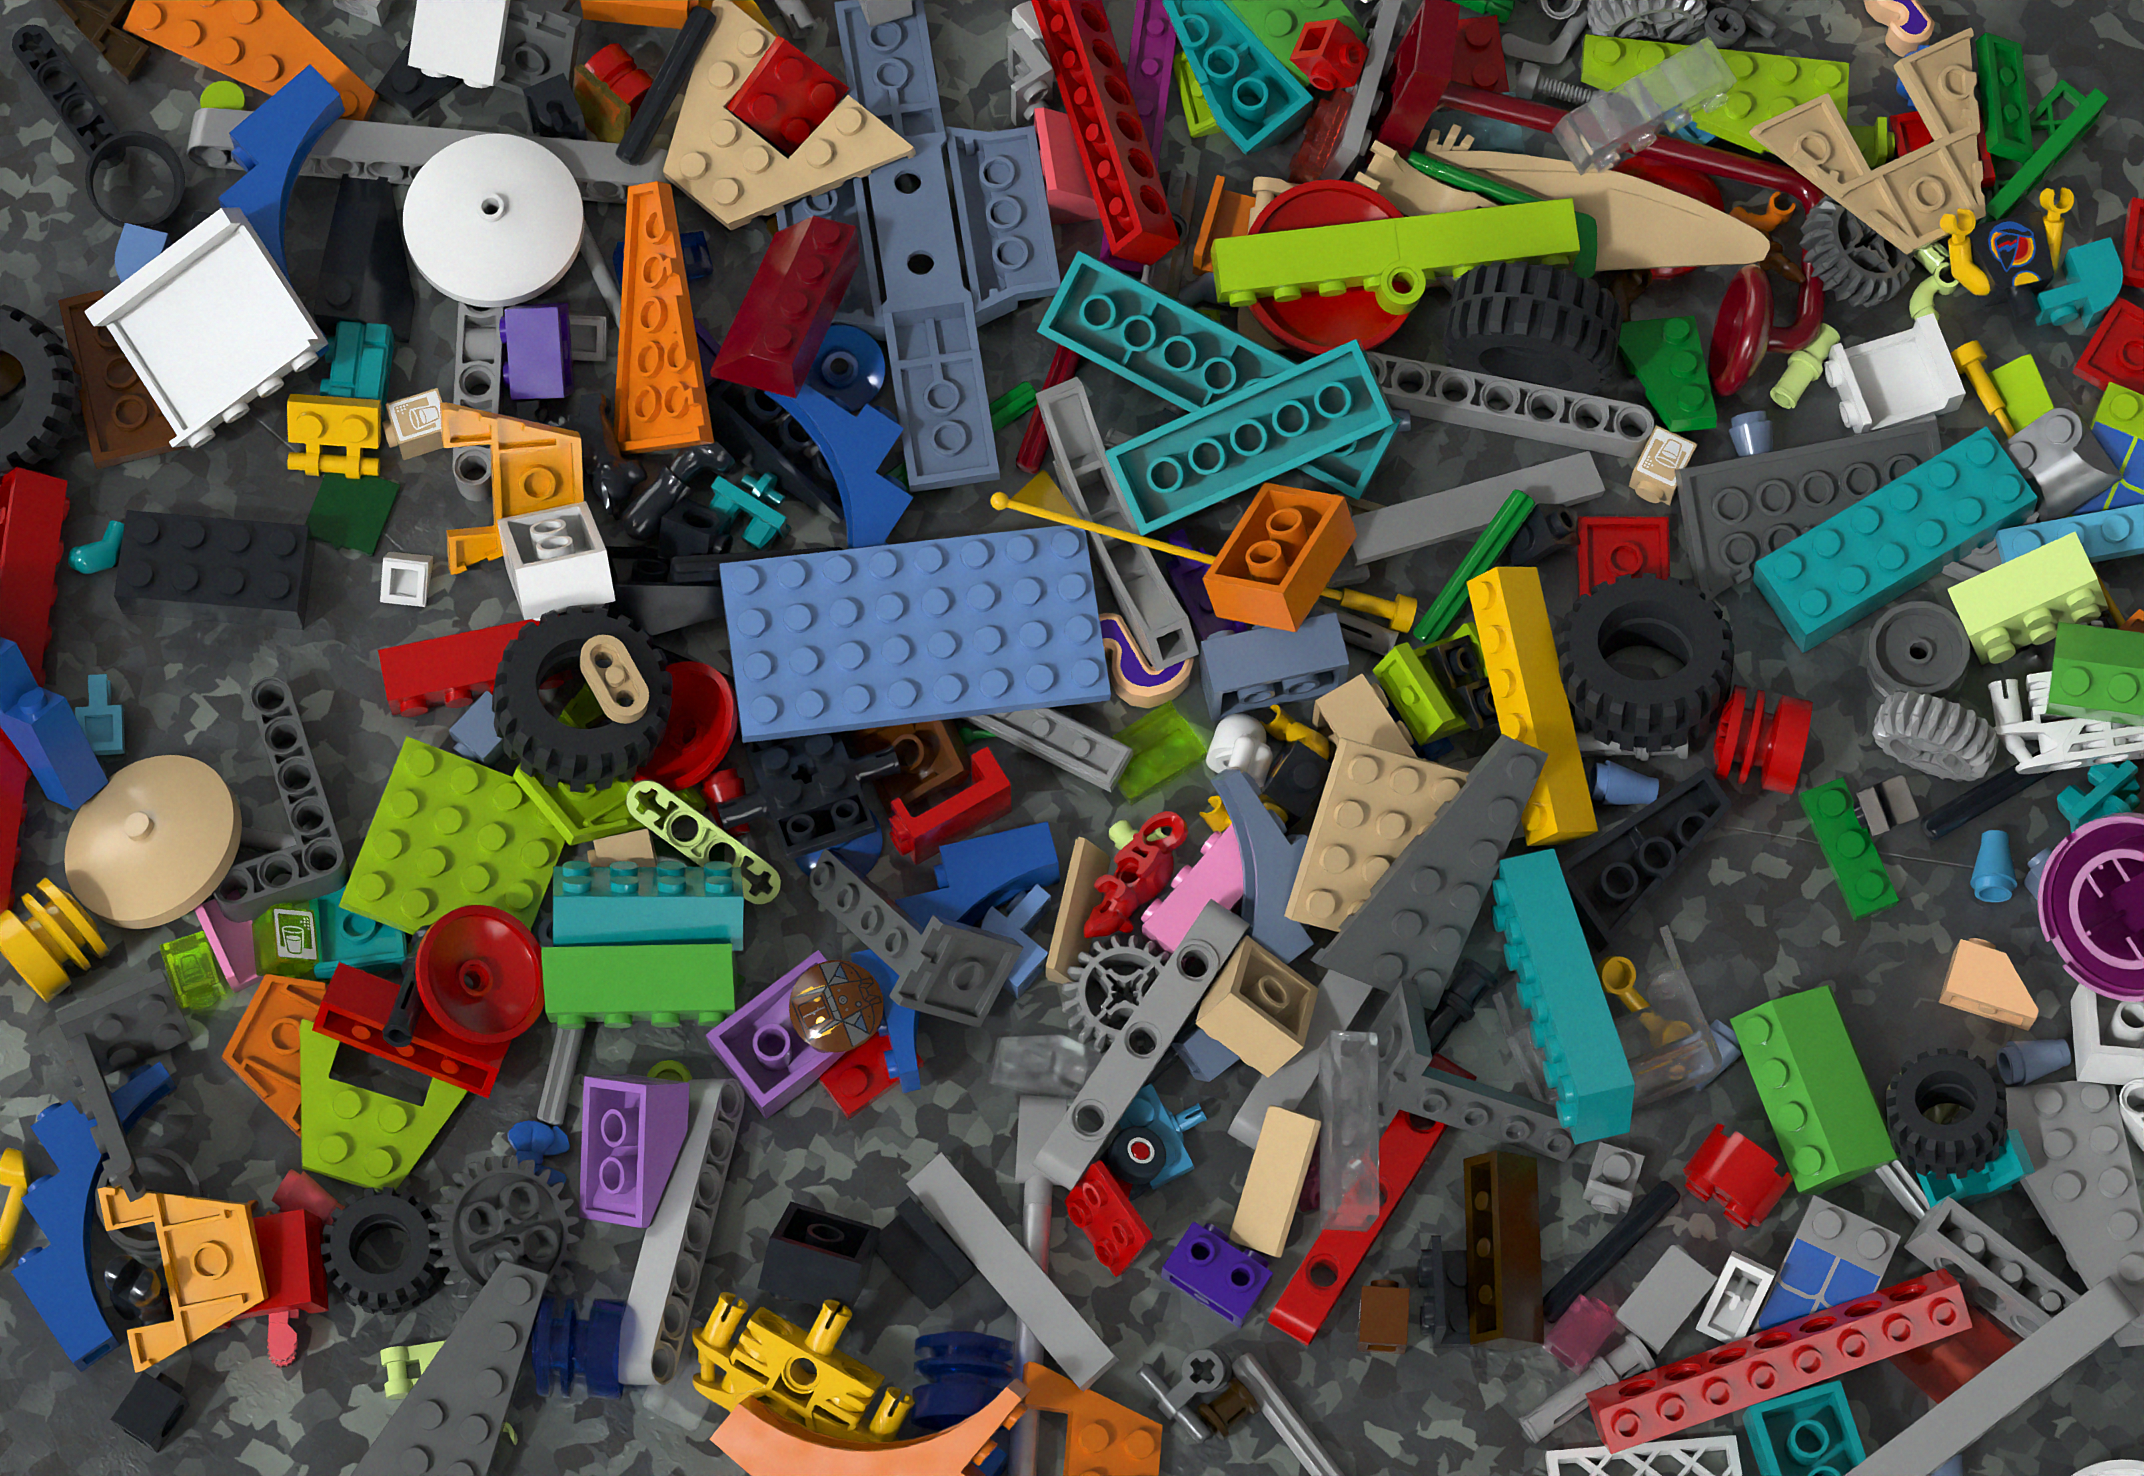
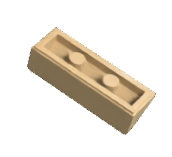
M1078 837V840H1075L1046 963V977L1048 981L1061 984L1076 982L1069 976L1067 970L1069 966L1083 968L1078 961V954L1082 951L1089 954L1092 938H1085L1084 926L1093 908L1101 903L1103 894L1095 889L1094 883L1099 877L1104 874L1107 875L1110 864V857L1086 838Z
M1276 1105L1268 1107L1229 1235L1232 1241L1281 1258L1322 1121L1296 1110Z

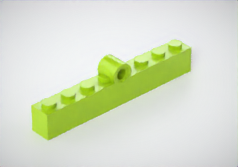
M1573 198L1219 238L1214 239L1210 252L1218 303L1229 302L1231 307H1245L1257 303L1256 298L1274 296L1276 302H1288L1300 299L1302 297L1301 293L1319 291V295L1322 297H1331L1346 293V288L1364 286L1365 291H1375L1376 300L1384 311L1393 315H1403L1416 307L1425 290V286L1436 282L1435 277L1453 276V280L1457 281L1465 272L1471 271L1475 266L1482 264L1490 266L1493 262L1504 261L1506 264H1514L1515 261L1528 262L1530 265L1538 266L1546 264L1560 270L1569 267V262L1575 260L1580 252ZM1397 281L1404 283L1408 287L1409 293L1400 294L1396 292L1392 287V283Z

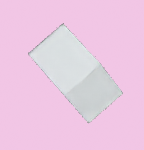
M1732 1251L1695 1329L1726 1344L1744 1338L1776 1271Z

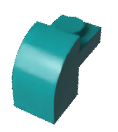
M2111 237L2068 249L2061 265L2068 285L2038 294L2037 302L2041 314L2035 317L2037 326L2050 322L2054 326L2064 325L2076 319L2078 314H2080L2084 327L2087 330L2096 326L2105 318L2115 302L2123 282L2122 265Z
M2018 1128L2006 1130L2007 1138L2004 1147L1999 1146V1156L1994 1162L1985 1159L1986 1168L1979 1173L1970 1169L1967 1170L1966 1178L1957 1179L1956 1173L1947 1174V1180L1936 1179V1172L1929 1171L1927 1176H1924L1916 1171L1930 1208L1948 1196L1962 1207H1969L2013 1189L2012 1184L2035 1173Z

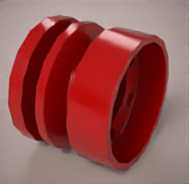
M1735 684L1731 696L1722 709L1713 746L1715 759L1714 778L1726 781L1732 761L1739 762L1737 783L1744 785L1752 767L1758 766L1762 767V789L1792 795L1804 756L1813 702L1782 695L1774 714L1765 712V691L1757 689L1752 708H1745L1747 687Z

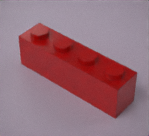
M533 619L379 649L378 654L385 691L392 715L401 714L402 717H416L425 714L428 708L446 705L448 708H461L468 706L473 702V699L480 698L486 690L493 695L498 664L502 662L503 651L510 640H518L519 630L528 622H534L536 626H539L540 621ZM566 670L553 675L539 689L549 690L563 685L565 680L573 679L572 671Z
M341 962L338 963L321 1001L312 1031L489 1098L511 1040L494 1045H478L465 1042L444 1030L432 1018L424 1005L412 1035L411 1043L406 1047L391 1046L383 1039L382 1030L388 1021L401 986Z

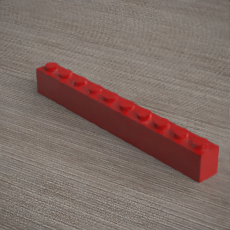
M16 467L0 477V637L17 643L39 687L43 688L46 678L45 669L42 668L43 654L49 646L52 635L51 626L48 625L49 611L56 600L58 592L57 583L54 582L55 568L62 557L64 549L63 540L60 539L61 525L67 517L70 500L66 497L68 481ZM1 727L0 914L6 909L11 911L15 900V891L11 888L12 875L21 857V846L17 843L19 826L24 822L27 813V801L23 799L25 782L28 781L32 773L22 755Z

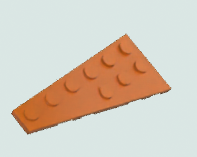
M135 0L122 28L129 33L271 96L311 64L341 96L345 112L338 119L368 122L380 96L277 0Z
M659 181L628 186L613 426L622 455L714 443L671 184Z

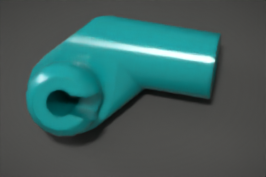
M110 520L101 541L72 548L68 554L69 566L83 574H91L114 567L120 557L125 524Z

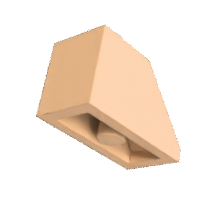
M1970 938L1968 941L1960 939L1953 951L1939 1003L2029 1031L2037 1019L2039 1010L2007 954L1995 950L1996 946L1983 939Z

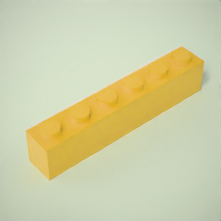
M1495 567L1467 581V587L1501 734L1548 753V757L1521 816L1527 846L1568 845L1597 832L1598 827L1567 695L1559 673V660L1537 567Z

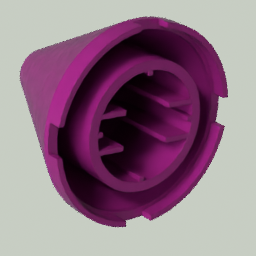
M2125 812L2104 815L2093 819L2066 836L2057 845L2048 858L2041 875L2038 889V914L2046 942L2052 940L2058 953L2067 963L2062 967L2075 980L2100 995L2129 1002H2144V814Z

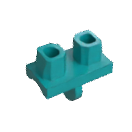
M767 472L760 480L746 474L740 485L751 491V495L719 475L712 484L711 488L715 496L709 507L732 516L731 525L739 513L752 519L741 535V539L757 551H765L777 536L785 540L792 529L791 526L786 524L787 518L765 505L767 501L779 508L785 500V496L774 490L777 483V476Z
M2127 759L2122 765H2118L2115 762L2093 765L2087 774L2088 781L2095 788L2089 794L2084 793L2076 785H2069L2057 796L2058 809L2070 821L2071 833L2089 821L2104 815L2125 812L2133 813V810L2141 804L2140 799L2136 796L2141 790L2135 778V774L2138 772V767Z

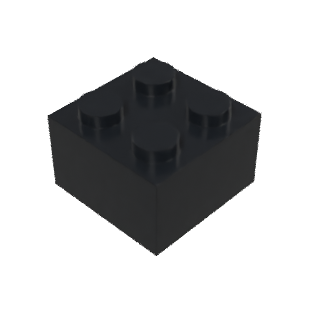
M790 1201L769 1238L757 1288L768 1291L771 1296L782 1301L798 1300L814 1305L819 1311L822 1310L825 1300L838 1301L840 1304L834 1315L838 1312L840 1313L844 1305L852 1311L869 1278L881 1228Z

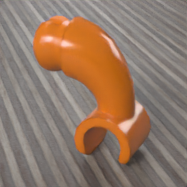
M1778 191L1772 194L1766 208V214L1764 215L1748 213L1741 206L1735 207L1729 215L1753 228H1760L1771 232L1778 225L1786 224L1790 221L1796 203H1792L1791 207L1785 211L1777 209L1775 205L1781 195V192Z

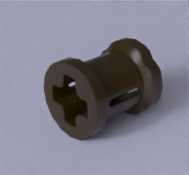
M1235 1377L1228 1382L1229 1388L1208 1405L1201 1403L1197 1407V1411L1203 1421L1222 1441L1230 1436L1229 1430L1248 1414L1255 1415L1260 1411V1406L1253 1395Z

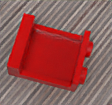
M988 746L971 755L973 783L971 787L917 817L910 816L899 797L891 801L892 817L888 819V823L892 831L889 832V836L902 857L909 854L917 866L940 853L939 846L959 842L1012 812L1011 783Z
M306 1209L253 1218L269 1298L218 1328H230L231 1321L295 1309H302L310 1314L329 1311L326 1269L324 1267L325 1260L321 1255V1244H324L322 1219Z

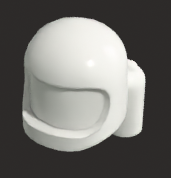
M1243 713L1226 716L1216 727L1206 758L1208 767L1218 774L1224 769H1239L1241 773L1245 771L1256 781L1259 787H1263L1273 759L1270 747L1266 745V731L1263 725L1257 719Z

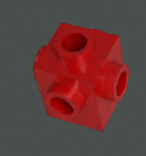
M1338 19L1306 22L1289 60L1309 78V82L1313 86L1321 90L1331 91L1337 88L1355 86L1370 49L1356 37L1355 32L1350 27L1344 25Z

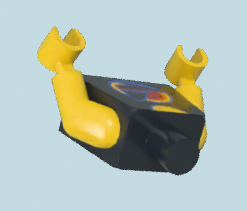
M2046 188L2041 192L2039 197L2040 204L2044 209L2048 210L2045 216H2042L2041 211L1975 225V215L1968 209L1958 208V224L1955 215H1943L1940 219V226L1945 233L1952 235L1948 240V248L1953 277L1971 293L1976 295L1981 304L1986 307L2008 302L2015 321L2018 323L2029 321L2040 315L2041 310L2035 296L2048 286L2057 272L2065 219L2061 217V213L2069 211L2074 203V195L2070 189L2061 188L2060 200L2056 205H2054L2053 201L2055 195L2053 189Z
M1274 704L1270 708L1277 714L1276 718L1269 724H1265L1263 721H1260V723L1276 740H1287V742L1271 763L1264 786L1259 787L1261 794L1258 795V798L1267 811L1271 809L1281 818L1288 831L1301 820L1327 781L1332 765L1327 761L1330 754V744L1322 734L1300 722H1296L1281 707ZM1211 796L1208 802L1214 810L1209 813L1200 812L1199 815L1214 832L1217 830L1223 832L1232 822L1220 796Z

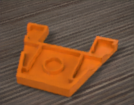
M265 974L225 1048L221 1059L301 1139L299 1027L302 1019L315 1022L321 1001L329 985H325L323 982Z
M1028 1361L1023 1365L1022 1383L1031 1391L1022 1403L1030 1409L1066 1413L1068 1415L1063 1476H1159L1163 1425L1090 1389H1086L1083 1392L1072 1380L1036 1362Z

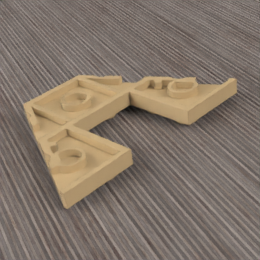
M730 0L713 1L711 12L716 16V23L696 58L663 173L671 183L729 230L746 225L757 216H768L783 210V205L808 195H811L813 198L842 186L850 178H863L872 174L871 170L905 156L910 159L916 155L915 149L911 144L847 95L787 159L726 108L776 37Z
M1971 27L1900 59L1893 66L1934 142L1871 171L1829 93L1764 121L1749 131L1754 139L1906 255L1951 235L1945 233L1940 226V219L1945 214L1955 215L1957 224L1959 221L1957 215L1958 208L1971 210L1975 215L1976 222L1986 216L1985 196L1980 187L1983 180L1982 161H1978L1977 135L1980 133L1978 102L1974 97L1973 91L1974 86L1977 84L1976 72H1972L1970 39L1974 34Z

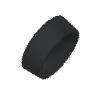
M127 131L115 134L103 141L94 150L88 161L85 173L87 193L92 204L103 218L123 228L126 222L119 221L108 215L99 206L95 198L93 180L96 169L108 154L119 148L137 146L155 152L167 163L172 172L174 195L169 207L159 218L146 223H128L149 228L171 215L182 199L185 187V174L181 160L169 144L153 134L141 131Z

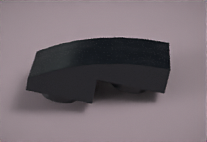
M1467 635L1427 649L1426 652L1443 690L1464 721L1474 731L1498 723L1489 678L1483 677L1470 636Z

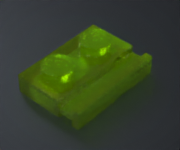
M1171 700L1110 737L1133 749L1134 755L1116 784L1131 806L1205 760L1208 754L1193 730L1175 710Z

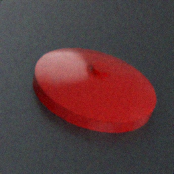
M1316 180L1292 187L1275 197L1259 213L1248 235L1402 218L1404 216L1385 197L1365 186L1343 180ZM1398 281L1392 283V287L1396 292L1400 294L1409 293V289L1404 283ZM1364 286L1346 288V293L1331 297H1322L1319 295V291L1301 293L1302 297L1300 299L1288 302H1276L1274 296L1256 298L1257 303L1248 306L1259 325L1273 339L1286 348L1308 357L1319 356L1354 339H1360L1365 351L1369 352L1392 337L1410 314L1409 312L1403 315H1393L1384 311L1376 300L1375 291H1365Z

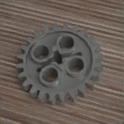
M515 1155L504 1156L502 1163L498 1156L485 1158L484 1165L480 1161L469 1163V1175L465 1172H455L452 1176L457 1188L452 1186L441 1187L440 1191L448 1201L446 1204L432 1205V1209L442 1217L441 1222L428 1224V1229L440 1233V1239L430 1243L429 1248L442 1250L443 1256L434 1263L435 1268L449 1267L451 1270L443 1282L445 1284L461 1282L457 1294L458 1297H469L474 1293V1300L492 1276L487 1267V1261L491 1253L497 1256L499 1264L503 1260H507L551 1274L545 1294L556 1291L551 1278L566 1279L568 1277V1274L560 1264L576 1260V1257L567 1251L566 1248L567 1244L580 1241L578 1236L568 1233V1227L579 1222V1218L566 1216L564 1210L569 1208L574 1201L573 1199L559 1200L557 1195L564 1186L563 1182L547 1184L551 1170L548 1168L540 1169L534 1173L535 1161L532 1159L523 1160L518 1166L517 1156ZM512 1190H515L521 1199V1205L517 1213L509 1205V1195ZM473 1209L477 1211L481 1219L480 1228L476 1233L471 1230L468 1223L469 1214ZM535 1213L539 1215L538 1221L505 1234L503 1241L489 1242L473 1253L469 1251L471 1244L503 1232L505 1225L519 1224ZM532 1233L537 1236L540 1244L536 1256L530 1253L527 1245L528 1238Z

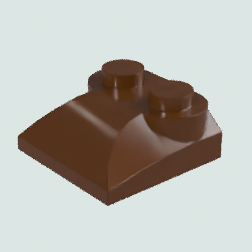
M952 719L860 729L850 735L860 756L893 745L901 773L872 781L887 814L892 816L891 801L899 797L904 806L908 808L943 788L949 789L961 785L971 772L970 756Z

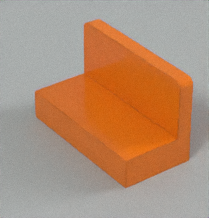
M1221 175L1216 176L1194 250L1192 274L1199 276L1207 272L1213 273L1210 250L1214 239L1247 235L1250 209L1255 207L1256 198L1225 190L1226 177Z

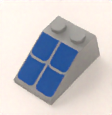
M1814 1195L1806 1207L1750 1333L1754 1335L1876 1292L1901 1235Z

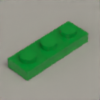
M1985 32L1975 43L1987 152L2024 163L2034 153L2022 45Z
M1843 777L1800 793L1798 798L1854 922L1897 906L1900 900L1867 829H1862L1853 808V803L1855 802Z

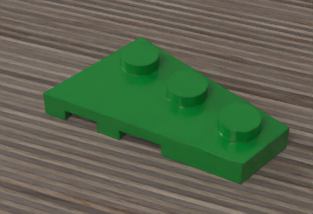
M1695 316L1622 322L1618 349L1624 357L1623 363L1630 374L1635 373L1646 389V397L1670 432L1716 428L1717 414Z

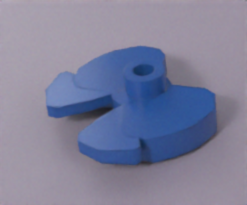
M528 1120L516 1123L508 1131L507 1136L508 1141L516 1151L515 1156H517L518 1166L523 1160L532 1159L535 1161L534 1173L540 1169L548 1168L551 1170L547 1181L548 1185L556 1182H563L564 1184L567 1179L565 1174L541 1164L543 1156L566 1153L570 1149L567 1135L558 1126H553L550 1129L548 1125L537 1121Z

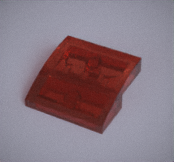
M1965 1298L1973 1328L1887 1358L1937 1404L1941 1403L2016 1346L2013 1341Z

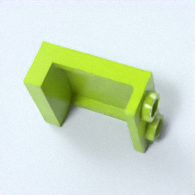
M1472 621L1464 623L1452 636L1416 649H1412L1408 642L1394 646L1372 670L1420 746L1471 728L1447 697L1433 670L1426 650L1469 635L1483 677H1488L1478 630Z

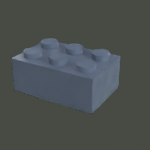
M1323 611L1309 612L1296 633L1255 625L1251 631L1237 634L1233 630L1218 631L1207 637L1208 640L1201 641L1199 675L1211 721L1224 719L1231 714H1248L1271 709L1270 706L1274 704L1281 707L1318 699L1347 681L1349 660L1336 612L1325 615Z

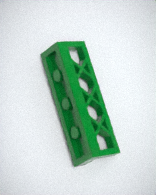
M2061 79L2029 114L2031 131L2047 130L2048 139L2038 150H2033L2034 154L2028 161L2020 163V170L2010 180H1998L1996 166L2000 161L2012 160L1995 154L1991 155L1995 172V186L1983 187L1981 191L1992 190V200L1985 207L1986 216L1976 222L1975 225L2008 218L2099 120L2109 98L2096 87L2085 97L2065 80ZM2060 96L2076 107L2067 119L2054 120L2052 105ZM2044 114L2046 115V120L2038 121Z

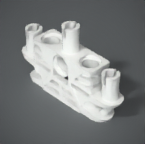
M2091 621V626L2104 627L2102 621ZM2086 622L2079 623L2080 625H2087ZM2051 671L2029 674L2026 677V690L2029 692L2028 702L2029 707L2032 708L2031 721L2023 722L2018 680L2006 679L2007 699H2004L2001 680L1988 684L1996 727L1993 728L1996 730V736L2001 740L2009 753L2014 754L2020 762L2015 767L2019 774L2043 773L2121 762L2127 759L2144 758V727L2082 718L2070 719L2075 717L2046 714ZM2024 740H2038L2041 754L2032 757L2025 747L2026 743Z

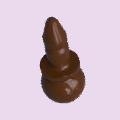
M1754 228L1769 240L1770 249L1765 260L1753 264H1757L1764 271L1773 269L1788 281L1799 284L1804 283L1806 280L1798 265L1782 254V245L1773 241V238L1767 231Z

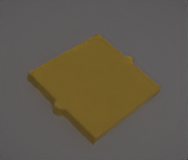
M579 64L574 68V96L583 113L585 126L596 135L599 142L619 144L631 123V107L609 89L606 82L600 81L585 66Z

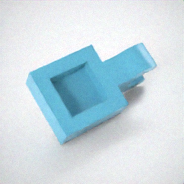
M107 674L88 675L89 706L75 707V717L95 755L125 754L124 708L122 705H110L112 696L111 681L108 680Z

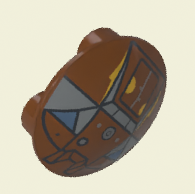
M830 960L819 963L804 972L792 989L789 1000L791 1022L798 1035L817 1052L838 1053L853 1050L867 1042L881 1026L884 1008L881 989L875 978L866 969L855 963L844 960Z

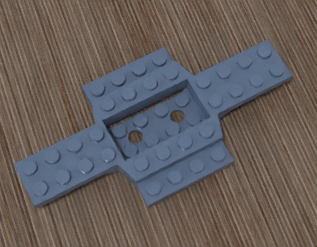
M845 0L834 2L846 83L847 87H849L848 95L911 144L916 152L913 158L908 159L905 156L871 170L872 174L868 175L887 300L881 306L862 178H850L838 188L813 198L811 195L783 205L784 209L776 212L778 229L781 231L812 216L857 227L860 262L831 325L848 324L866 331L875 340L887 342L899 423L904 428L901 436L910 493L1000 479L977 327L1018 309L1017 301L1056 295L1061 285L1035 126L994 132L944 126L923 0H911L912 15L874 27L868 26L858 0ZM947 154L970 291L963 287L942 158V155ZM906 173L914 174L921 180L919 189L910 194L901 193L895 187L897 178ZM917 254L928 255L934 261L931 271L923 275L912 273L907 265L909 260Z

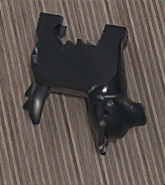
M602 393L581 395L578 416L570 414L568 419L561 416L559 417V423L550 421L548 425L579 432L582 447V471H587L595 493L602 500L608 515H613L615 520H620L619 504L629 500L633 488L647 480V472L639 460L623 458L609 419V413L611 412L609 398H606ZM538 400L516 403L517 418L544 424V421L549 416L548 408L540 407V401Z

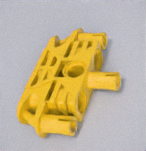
M722 1292L705 1327L693 1329L692 1340L698 1349V1362L701 1364V1372L693 1375V1386L699 1393L728 1409L729 1412H732L746 1397L753 1395L774 1412L818 1433L862 1442L900 1441L896 1435L910 1409L913 1408L915 1400L909 1393H906L903 1400H900L897 1408H895L894 1405L902 1389L889 1387L872 1421L865 1417L870 1403L874 1400L885 1376L835 1348L847 1322L852 1317L851 1310L844 1305L840 1313L838 1312L832 1321V1317L840 1302L829 1299L824 1301L823 1308L810 1333L772 1311L760 1307L749 1319L746 1325L747 1328L740 1336L739 1343L736 1344L730 1339L743 1314L746 1313L748 1304L740 1298L728 1313L736 1295ZM799 1358H806L812 1361L817 1368V1374L806 1372L801 1367ZM715 1364L727 1372L725 1376L715 1374Z

